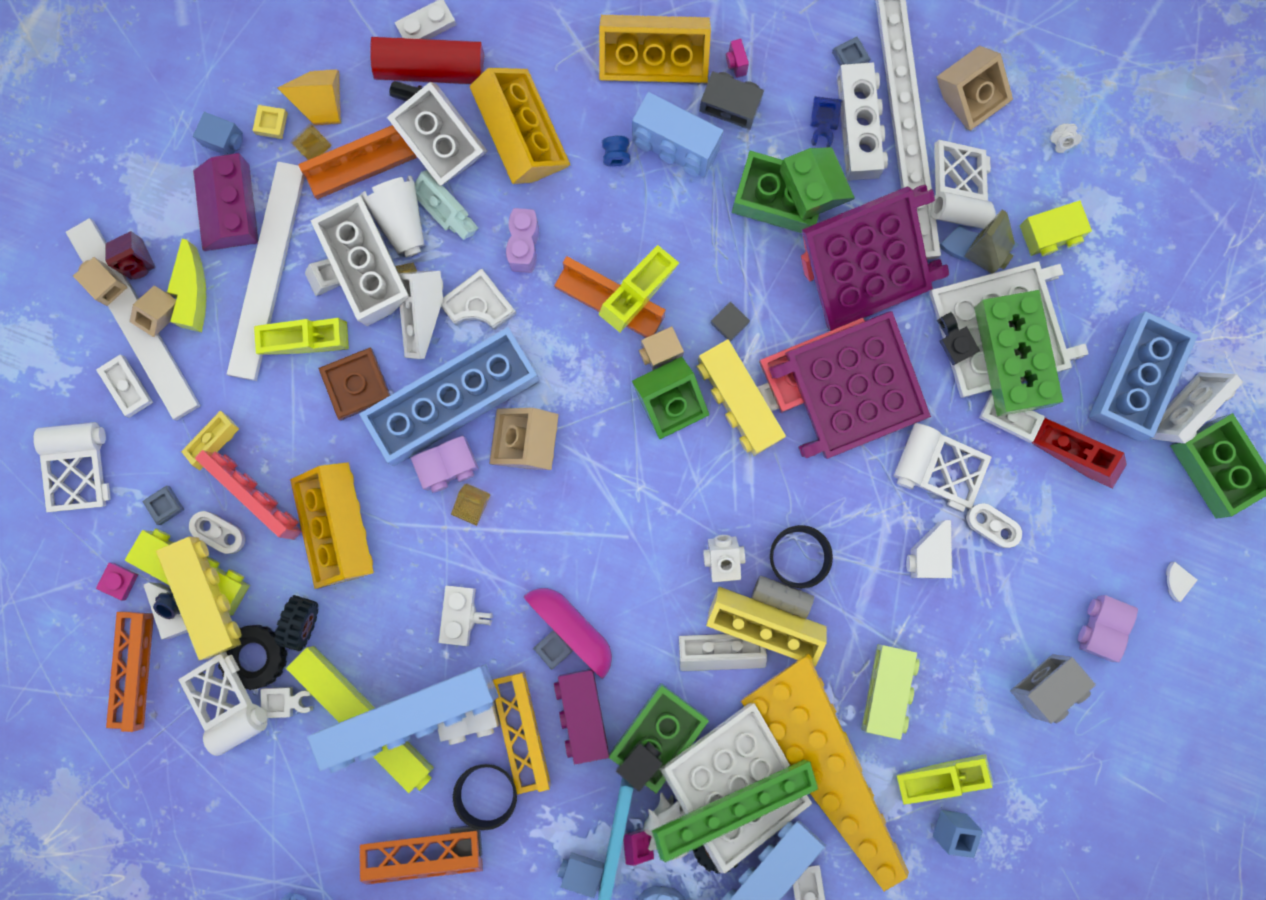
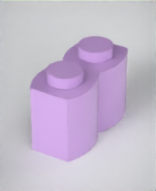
M514 208L509 217L511 237L506 247L507 260L513 272L532 273L537 261L534 245L539 237L536 213L532 209Z
M464 436L452 439L411 457L422 488L426 491L431 490L432 493L446 489L448 487L447 483L454 479L462 482L474 476L473 472L479 469L467 438Z
M1106 595L1093 599L1087 611V614L1090 615L1089 623L1081 628L1078 635L1079 649L1110 662L1119 663L1125 652L1129 634L1136 621L1138 608Z

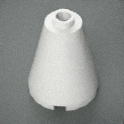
M408 176L406 182H404L403 177H399L372 187L374 193L368 196L366 191L362 192L360 195L371 216L398 255L404 254L408 258L421 253L420 247L424 246L415 183L412 176Z

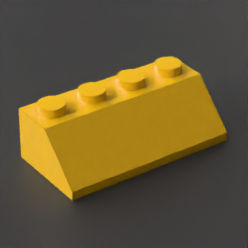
M601 15L599 25V80L708 83L711 36L710 17Z
M487 68L469 86L512 184L533 183L571 165L528 69Z
M349 462L317 466L290 479L314 589L373 574V559L367 545V534L362 523L360 503L356 497L354 476L350 470Z

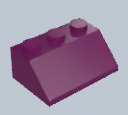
M239 153L209 158L193 170L202 250L210 251L258 244L251 174L248 162Z

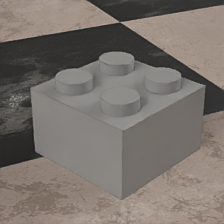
M1052 654L1011 689L1010 692L1032 718L1052 724L1053 722L1058 723L1069 714L1068 709L1075 703L1080 704L1091 695L1090 690L1096 684L1073 657Z

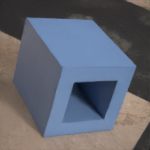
M203 112L193 137L203 147L223 155L234 154L240 148L243 133L235 123Z
M941 810L933 837L947 854L975 858L983 831L968 814Z
M571 852L569 861L563 859L558 873V877L563 878L561 888L595 898L604 870V863Z

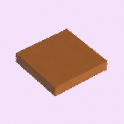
M371 347L318 368L337 418L340 421L361 413L391 396Z

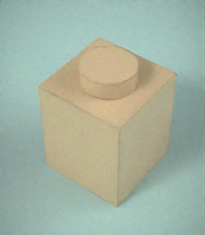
M95 257L82 263L78 272L73 275L96 301L106 306L128 288L105 263Z
M154 285L133 304L130 323L155 337L170 323L176 299Z
M672 326L642 339V349L638 350L645 365L650 364L652 370L681 356L683 357L684 354Z

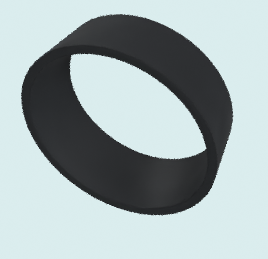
M797 525L783 530L775 538L770 550V563L775 575L786 585L794 588H810L823 581L830 572L833 563V552L828 539L819 530L810 526ZM793 532L810 534L818 540L824 552V563L819 574L812 580L803 583H795L783 578L778 573L773 560L774 549L779 540Z
M481 764L469 768L459 777L453 790V806L458 817L466 825L478 830H491L503 825L513 814L517 803V791L513 779L504 769L495 765ZM485 767L494 768L502 772L509 779L513 788L512 803L506 813L497 819L488 821L480 820L470 815L465 809L461 798V790L466 778L475 770Z

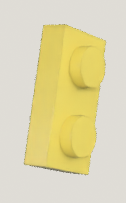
M220 410L181 452L190 464L200 471L203 466L194 458L202 450L211 453L218 452L233 438L239 428L228 415Z

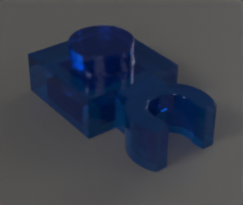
M814 96L810 127L818 128L811 139L813 146H816L819 136H824L827 139L826 147H831L834 135L830 129L837 130L839 126L842 100Z

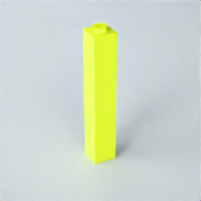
M315 646L306 647L286 668L339 723L375 709ZM408 741L388 750L387 745L382 746L383 751L373 756L408 793L415 787L420 791L432 779L429 773L434 767Z

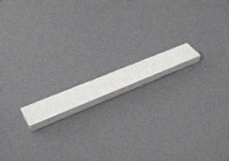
M277 161L227 370V375L252 381H257L263 354H256L254 326L271 323L305 179L299 165Z
M89 218L66 231L68 238L83 263L95 257L107 265L105 261L106 241L92 219ZM108 266L128 287L108 307L172 419L177 421L199 408L200 404L159 333L152 337L130 323L132 306L139 298L127 277Z

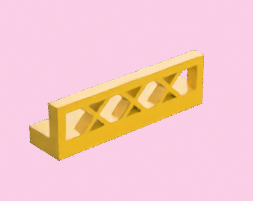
M525 672L493 679L499 695L495 702L517 795L538 790V792L549 790L551 781ZM512 681L515 691V697L512 702L501 696L498 684ZM503 702L509 706L506 712L504 711ZM511 708L520 713L522 725L519 730L507 724L506 716ZM509 731H511V732H513L514 734H516V735L514 736V738L512 739V741H511V737H510V732H509ZM518 736L526 740L529 753L525 759L514 753L513 744ZM516 759L522 763L519 769ZM524 765L533 769L536 783L522 786L519 774Z

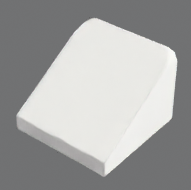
M329 259L308 265L305 275L315 296L340 286Z

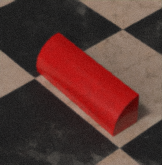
M371 37L370 57L374 80L472 84L483 73L484 50L481 42Z

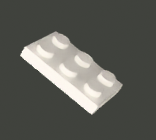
M1199 372L1168 404L1156 434L1151 439L1184 444L1196 436L1197 430L1206 421L1215 416L1217 409L1235 395L1236 390L1243 381L1237 374Z

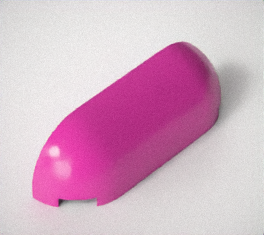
M539 588L523 596L539 616L602 679L607 675L612 662V654L608 642L562 594L552 589Z

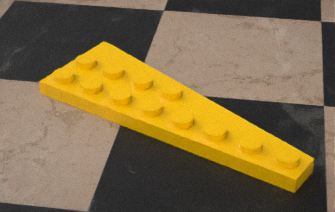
M808 653L745 696L741 703L744 707L749 703H755L790 766L802 760L810 761L818 790L810 793L878 885L883 891H886L907 879L909 871L896 842L892 841L885 825L886 820L878 810L873 798L872 789L868 787L859 760L846 732H843L836 716V709L833 703H830L823 688L822 678L818 677L812 663L813 659Z

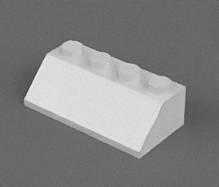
M361 195L310 220L357 321L369 326L391 315L409 297Z

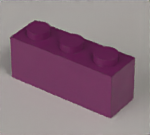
M588 669L559 675V682L554 683L557 700L562 699L564 711H560L559 714L562 729L567 728L569 740L565 741L567 757H573L574 765L609 758V749L594 671Z

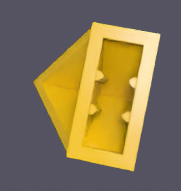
M338 69L310 71L277 87L313 125L341 124Z

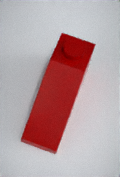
M1044 418L1034 441L1031 442L1084 476L1112 489L1127 465L1123 452L1047 418Z

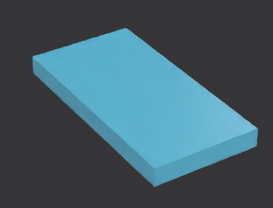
M624 778L621 780L598 900H611L634 788Z

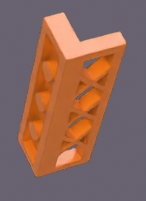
M391 125L298 165L308 180L314 197L320 199L418 157L394 126Z
M568 256L563 261L564 269L554 285L555 289L600 312L602 304L621 286ZM648 301L626 327L645 338L654 335L665 317L666 309Z
M116 613L106 728L121 729L123 732H134L144 729L154 620L153 613ZM125 618H131L130 635L124 630ZM128 647V658L126 664L122 660V651ZM126 675L125 691L123 693L119 688V681ZM123 704L122 722H116L117 709Z
M477 831L359 844L360 882L366 885L483 871L482 858L479 856ZM471 839L472 856L459 857L452 851L460 840ZM452 841L448 847L443 843ZM439 843L446 850L438 860L430 861L423 853L430 844ZM415 845H423L419 850L414 847ZM409 846L416 854L408 863L400 864L394 856L401 847ZM394 848L390 853H388V852L385 850V849ZM380 850L387 856L379 867L368 868L367 851ZM449 853L455 857L445 859ZM419 857L425 860L423 862H416ZM390 860L396 864L386 866L390 862Z

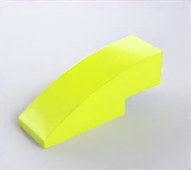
M181 239L167 293L177 298L170 322L180 328L202 332L207 298L203 265L197 247L188 240Z
M657 245L622 281L621 286L602 304L598 315L621 333L679 265V262Z
M340 318L316 321L302 319L254 326L255 350L258 355L316 353L349 349L347 322Z
M986 754L939 763L897 774L904 805L962 796L965 792L993 787V779Z

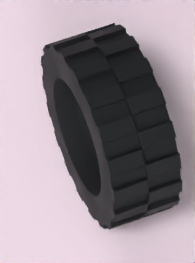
M250 625L240 628L241 637L239 639L241 645L226 651L228 656L232 655L240 669L237 671V674L245 689L254 690L272 684L276 681L277 677L281 676L282 670L286 666L287 650H285V647L276 644V634L271 630L272 628L267 626ZM249 643L260 644L267 654L265 665L255 672L245 670L239 662L241 649ZM219 662L218 667H219V670L222 671V673H223L222 676H223V678H224V673H225V672H224V670H223V668H222V666H221V664H220V662Z

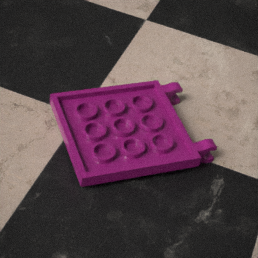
M920 185L914 189L908 186L802 229L826 325L830 331L933 289V281L949 276L948 265H942L940 259L934 260L929 264L927 263L917 207L935 201L934 191L932 189L927 190V185Z
M892 311L785 353L788 361L769 368L772 379L780 378L789 373L794 375L818 439L798 446L802 457L805 458L823 452L824 458L828 459L931 417Z

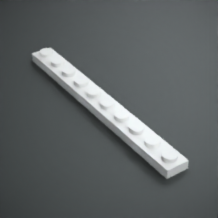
M876 0L901 189L907 186L914 189L925 184L927 185V190H930L932 187L906 0ZM932 203L917 207L927 260L938 259L941 256L936 219L931 216Z

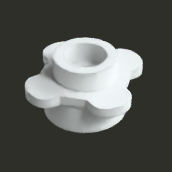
M1061 124L1054 129L1050 140L1056 144V152L1063 153L1066 149H1070L1082 141L1081 135L1076 132L1077 126L1075 124Z

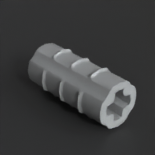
M761 575L758 577L751 597L754 600L805 619L808 617L814 601V595Z

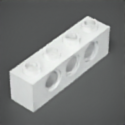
M874 63L841 65L837 74L846 179L847 181L880 178L884 169L888 166L887 152H883L882 142L885 141L884 125H880L879 118L882 115L883 106L882 100L877 98L880 76L878 72L875 73ZM862 92L866 98L860 99L854 93ZM864 118L868 121L869 125H861L857 119ZM859 145H868L871 148V152L862 151Z

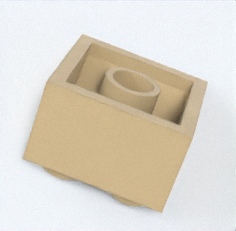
M980 45L936 77L944 101L970 131L1013 100L1001 53Z
M536 408L497 409L489 464L532 470H551L559 414Z

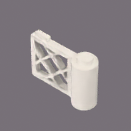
M943 140L936 141L934 143L936 195L935 201L931 204V216L936 220L984 229L996 216L994 205L988 201L987 174L991 172L990 157L986 156V150ZM944 150L949 151L956 159V162L952 165L944 157ZM966 156L977 158L976 170L965 159ZM957 164H960L968 174L966 179L963 180L954 169ZM946 174L955 182L956 188L945 187ZM970 179L978 187V193H973L966 184Z
M96 422L37 428L33 439L36 452L40 455L46 512L106 506V500H111L109 483L104 484L100 454L102 444L106 441L105 430ZM83 457H92L93 469L88 475H85L76 467ZM75 458L72 463L67 460ZM59 460L68 467L60 478L51 473L50 461ZM72 471L83 479L75 491L64 483ZM87 484L95 489L97 501L87 502L79 495ZM61 487L71 496L64 505L55 506L54 493ZM75 499L79 502L76 504H72Z
M915 423L893 476L898 479V485L908 489L918 486L947 499V506L964 512L965 508H972L992 457L944 436L932 427ZM944 444L953 448L956 459L944 463L940 453ZM971 456L980 459L981 463L978 470L969 474L964 459ZM958 462L964 477L951 481L946 467ZM941 469L946 484L938 488L928 484L932 472ZM965 480L969 488L966 500L957 496L953 486Z
M226 652L220 653L178 679L205 731L203 734L204 746L209 753L215 756H221L264 731L267 727L268 719L265 710L252 703L237 674V671L240 669L232 655L228 656ZM219 662L225 672L223 680L213 677L215 665ZM194 677L204 680L202 693L195 690L191 679ZM211 683L221 686L219 699L209 696ZM228 690L236 693L240 701L238 705L235 706L226 702ZM207 702L218 706L216 716L212 720L206 711Z

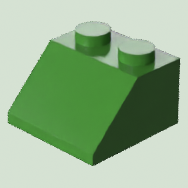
M832 147L809 148L783 159L780 172L802 221L855 199Z
M682 356L632 380L638 398L659 440L710 415L695 375Z

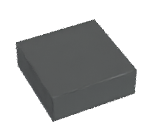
M730 302L710 323L731 342L750 323V320Z
M470 826L450 828V834L477 831L479 856H482L481 830L471 828ZM471 839L460 840L452 851L459 857L472 856Z

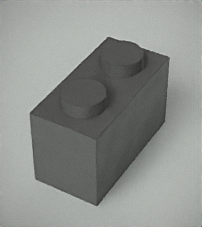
M712 71L701 99L699 111L750 130L762 101L764 90L753 82H741L734 79L728 73Z

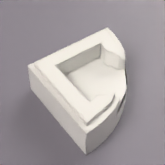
M1170 562L1167 567L1168 592L1176 602H1181L1198 580L1176 562Z

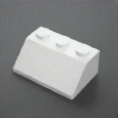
M429 82L387 117L439 186L444 185L466 170L488 152L436 83Z

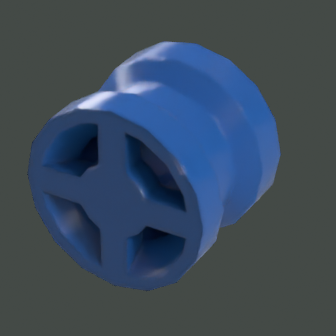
M610 136L602 140V148L605 149L606 153L603 156V163L605 165L615 167L630 163V154L627 153L629 138L625 136Z

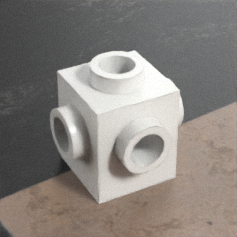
M719 535L713 539H708V549L703 550L705 567L710 568L712 582L741 580L740 564H745L744 546L739 547L737 538L729 535Z

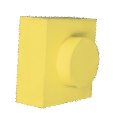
M258 105L252 131L255 135L283 139L288 115L287 111L281 108Z

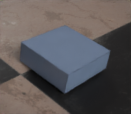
M858 36L835 47L832 51L840 66L870 62V57Z
M170 486L163 487L142 501L157 525H162L184 510Z
M554 630L533 648L551 670L573 652Z

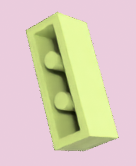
M877 644L861 727L863 731L900 740L902 733L905 734L907 732L909 717L906 716L907 705H911L914 698V688L911 687L912 678L918 674L920 665L919 659L916 658L917 652Z

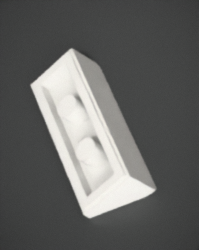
M732 635L679 636L681 671L766 667V648Z

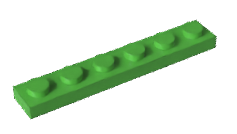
M802 760L652 830L660 860L666 863L818 790L810 761Z

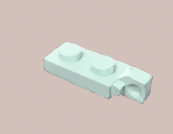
M428 170L422 171L415 182L417 200L445 230L450 229L463 240L473 236L478 227L471 218L467 217V211L464 210L461 204L443 185L439 186Z

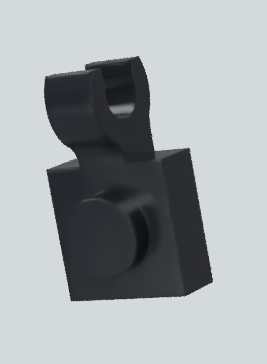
M952 312L937 320L940 328L946 335V338L939 342L952 365L980 352L967 326L960 330L958 329L956 318Z

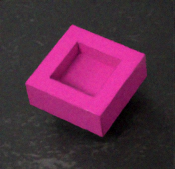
M741 39L731 41L729 52L726 53L727 65L729 69H734L736 78L747 75L749 66Z
M108 563L96 589L121 601L126 600L139 574L115 563Z
M643 829L624 834L626 865L635 866L654 859L653 851L648 850L651 836L646 834Z

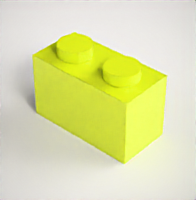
M1080 200L1030 216L1019 225L1031 256L1041 253L1042 256L1050 255L1058 251L1057 247L1067 244L1068 248L1083 243V238L1092 232Z

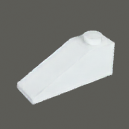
M441 271L399 273L409 294V297L400 305L405 358L424 359L443 301Z

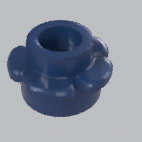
M172 592L160 593L155 598L156 602L153 605V609L161 617L173 619L176 614H180Z

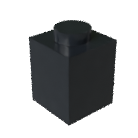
M639 740L616 767V772L639 792L663 764L662 759L659 757L662 752L650 741L644 744Z

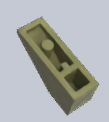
M1002 209L977 235L964 256L991 274L999 268L1004 270L1013 257L1010 251L1014 247L1015 242L1006 211Z

